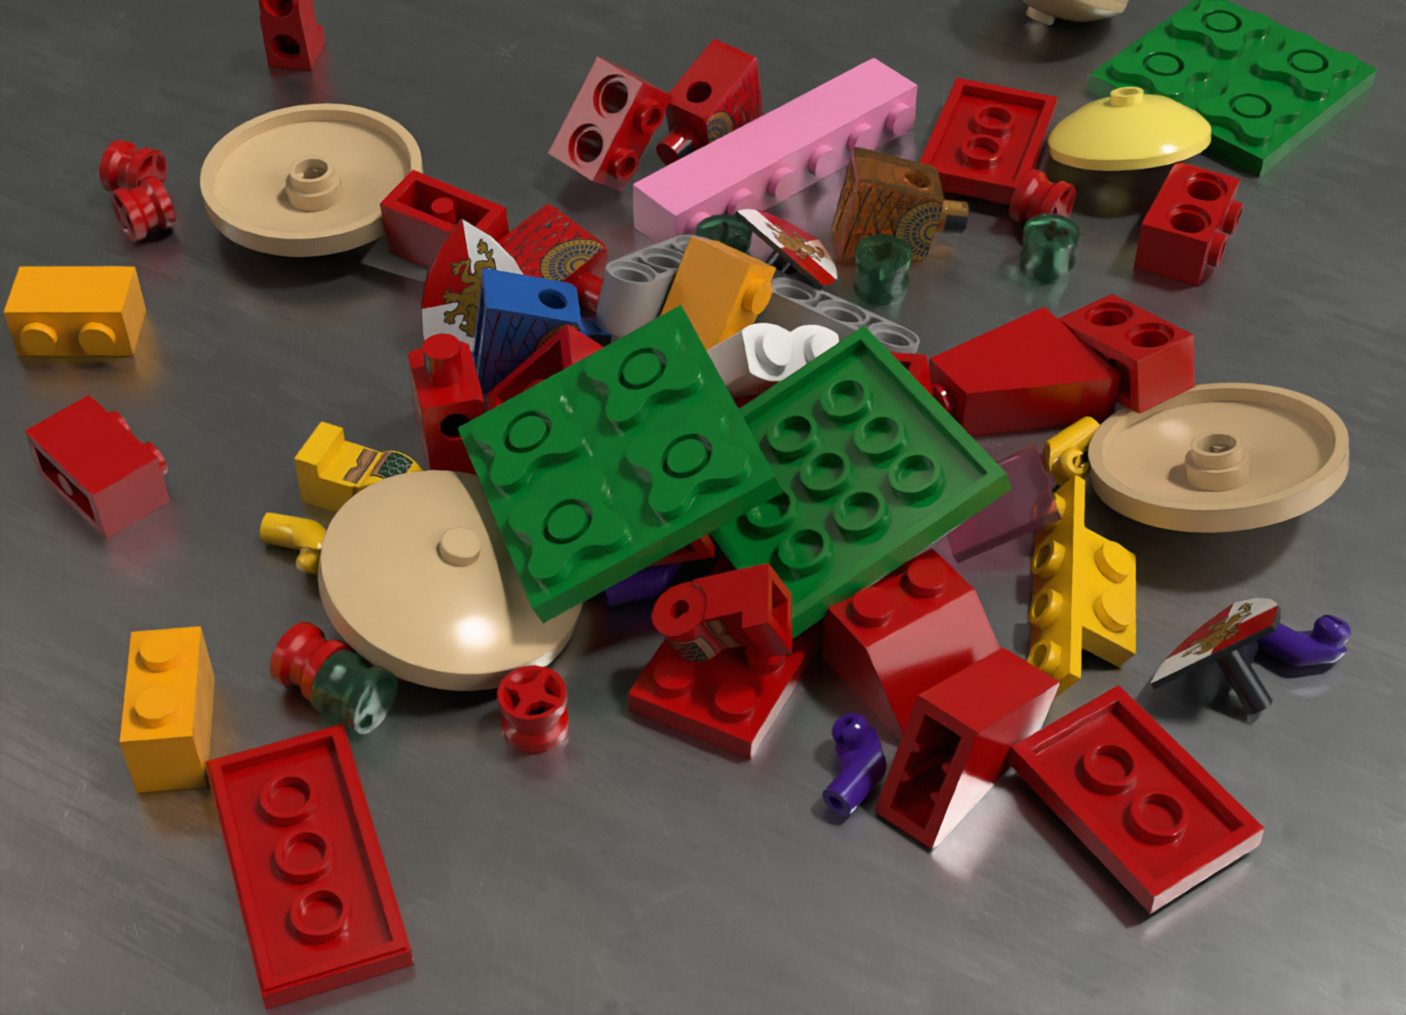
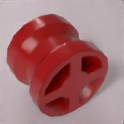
M118 139L113 141L102 155L99 166V178L103 188L109 192L120 187L128 190L136 188L143 178L151 175L156 176L164 186L168 165L162 151L149 147L138 150L134 143Z
M1031 169L1022 177L1013 193L1009 209L1010 218L1022 224L1031 221L1037 224L1038 230L1049 236L1056 235L1062 229L1072 211L1076 197L1075 186L1065 181L1053 183L1048 181L1047 175L1044 172Z
M151 175L143 178L139 186L131 190L120 187L111 191L110 198L116 217L126 236L135 243L145 239L148 231L160 228L165 231L175 227L176 215L172 202L164 186L156 176Z
M300 622L292 626L277 643L271 656L269 670L271 678L286 688L298 686L301 688L302 696L317 706H325L334 701L350 682L355 670L357 657L355 650L346 642L340 639L328 641L325 638L324 632L319 627L310 622Z
M532 665L523 666L511 671L501 680L497 695L499 711L501 712L502 736L508 745L517 751L530 754L547 752L557 747L566 738L569 730L566 685L561 676L548 667Z

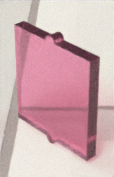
M1035 444L995 461L1007 473L1012 490L947 533L952 555L957 564L1062 519L1052 491L1056 486V481L1051 472L1045 471Z

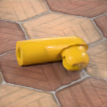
M1083 417L1045 442L1043 447L1047 477L1055 485L1063 486L1074 475L1082 479L1088 475L1090 470L1089 461L1083 464L1082 454L1089 450L1090 441L1100 426L1092 417Z
M267 512L260 526V541L265 544L300 550L295 562L297 569L304 573L318 576L320 554L326 529L320 523L313 520Z

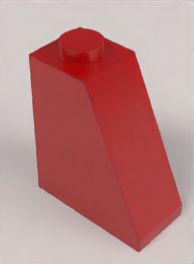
M1045 307L1039 308L929 359V371L935 399L970 436L1069 427L1086 416L1092 417L1098 423H1103L1114 414L1121 374Z
M1002 647L920 693L917 696L874 811L930 849L939 845L1011 767L1008 764L1011 746L1041 730L1060 681Z

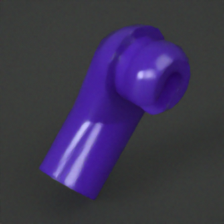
M682 562L646 567L602 591L606 606L611 607L658 597L666 591L682 567Z
M1328 614L1316 619L1313 630L1295 631L1279 622L1275 632L1257 640L1258 649L1292 667L1333 663L1346 653L1347 649L1344 644L1351 635V629L1342 619Z
M849 713L841 716L834 723L831 732L836 742L835 751L842 771L822 792V797L826 805L834 813L842 817H848L883 779L887 770L886 758L876 730L869 727L866 718L858 713Z

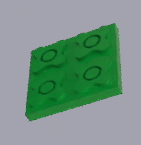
M1192 0L1091 72L1087 91L1101 98L1110 97V92L1115 89L1138 87L1143 89V94L1164 96L1198 112L1211 126V142L1205 150L1260 177L1372 87L1377 68L1360 61L1353 54L1335 50L1314 40L1309 34L1296 32L1272 21L1265 14L1252 12L1229 0Z
M682 305L458 427L531 608L543 624L784 492Z
M862 326L739 409L784 492L715 529L709 535L715 547L733 570L766 563L771 565L792 594L793 639L828 615V607L852 598L861 589L870 587L1012 490L1007 473L865 326Z

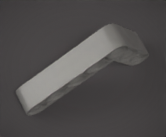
M679 235L607 263L595 317V324L598 328L612 335L623 337L658 318L661 315L690 238H708L696 235ZM777 269L771 280V298L766 308L757 315L754 324H774L789 332L804 325H818L837 333L839 342L862 326H865L889 352L917 354L920 343L919 337L909 329Z

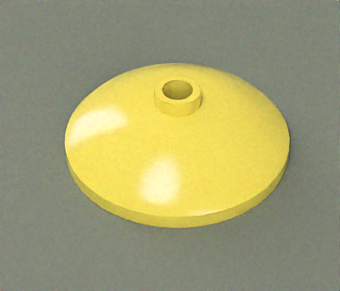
M1123 87L1111 91L1110 97L1098 99L1082 106L1060 121L1047 138L1048 153L1057 162L1082 169L1122 171L1153 168L1179 162L1202 152L1211 142V126L1198 112L1170 98L1143 94V89L1138 87Z

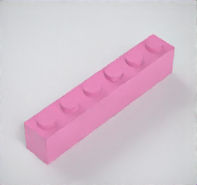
M873 57L633 184L634 228L655 244L679 235H696L713 240L742 224L734 216L737 210L752 209L763 212L852 163L853 157L854 161L863 157L864 154L866 156L875 149L912 130L916 116L918 85Z

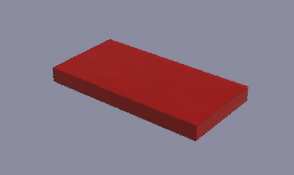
M343 724L205 761L266 1010L414 965L410 943Z

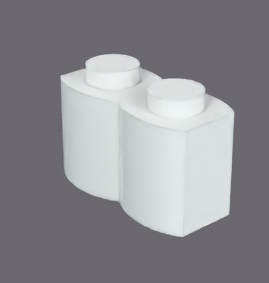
M757 323L747 326L707 350V353L733 398L764 393L839 343L838 334L834 331L818 325H804L789 332L774 324Z

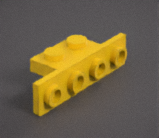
M1076 475L1070 478L1055 493H1047L1037 504L1032 517V523L1035 526L1034 555L1030 564L1033 583L1032 603L1028 612L1031 629L1030 653L1027 662L1060 681L1054 699L1081 679L1082 648L1117 667H1120L1136 654V555L1126 550L1120 544L1109 541L1084 527L1085 480Z

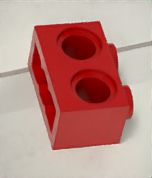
M597 56L548 154L591 181L623 192L628 181L636 173L639 160L654 131L661 125L672 95L631 71Z
M1175 162L1141 224L1134 268L1199 286L1208 266L1217 268L1221 262L1228 240V235H1225V233L1234 235L1239 225L1244 203L1235 201L1240 178L1182 162Z
M1114 294L1105 296L1058 318L1121 374L1116 402L1134 412L1141 414L1195 387L1194 334Z

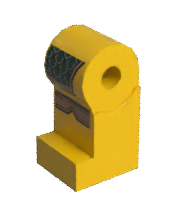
M323 421L319 423L294 458L302 502L334 512H338L355 494L378 481L399 474L423 471L414 460L400 452L391 450L379 452L345 441L343 428Z

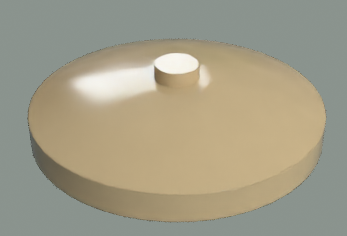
M330 103L306 104L282 108L257 116L226 134L215 144L204 160L200 173V188L206 213L210 221L224 236L235 243L271 255L289 257L321 256L357 248L384 236L386 233L380 209L381 201L412 170L423 173L421 152L413 136L402 125L388 116L352 105Z
M1253 383L1200 384L1141 414L1124 407L1106 419L1095 431L1089 444L1090 478L1095 492L1109 507L1130 519L1147 525L1176 531L1201 533L1249 530L1297 517L1312 510L1331 497L1342 485L1349 470V436L1344 422L1332 409L1320 401L1299 392Z
M428 470L399 474L378 481L355 494L338 510L324 536L318 567V585L324 609L335 629L357 653L369 662L394 676L419 685L456 691L493 689L499 687L501 680L506 675L520 667L532 665L545 667L561 653L569 642L583 605L582 602L544 624L531 608L478 476L474 474Z

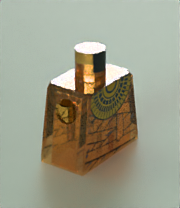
M853 147L830 230L836 266L920 264L928 257L935 233L963 235L965 233L968 223V204L963 201L944 200L938 170L931 165L861 147Z

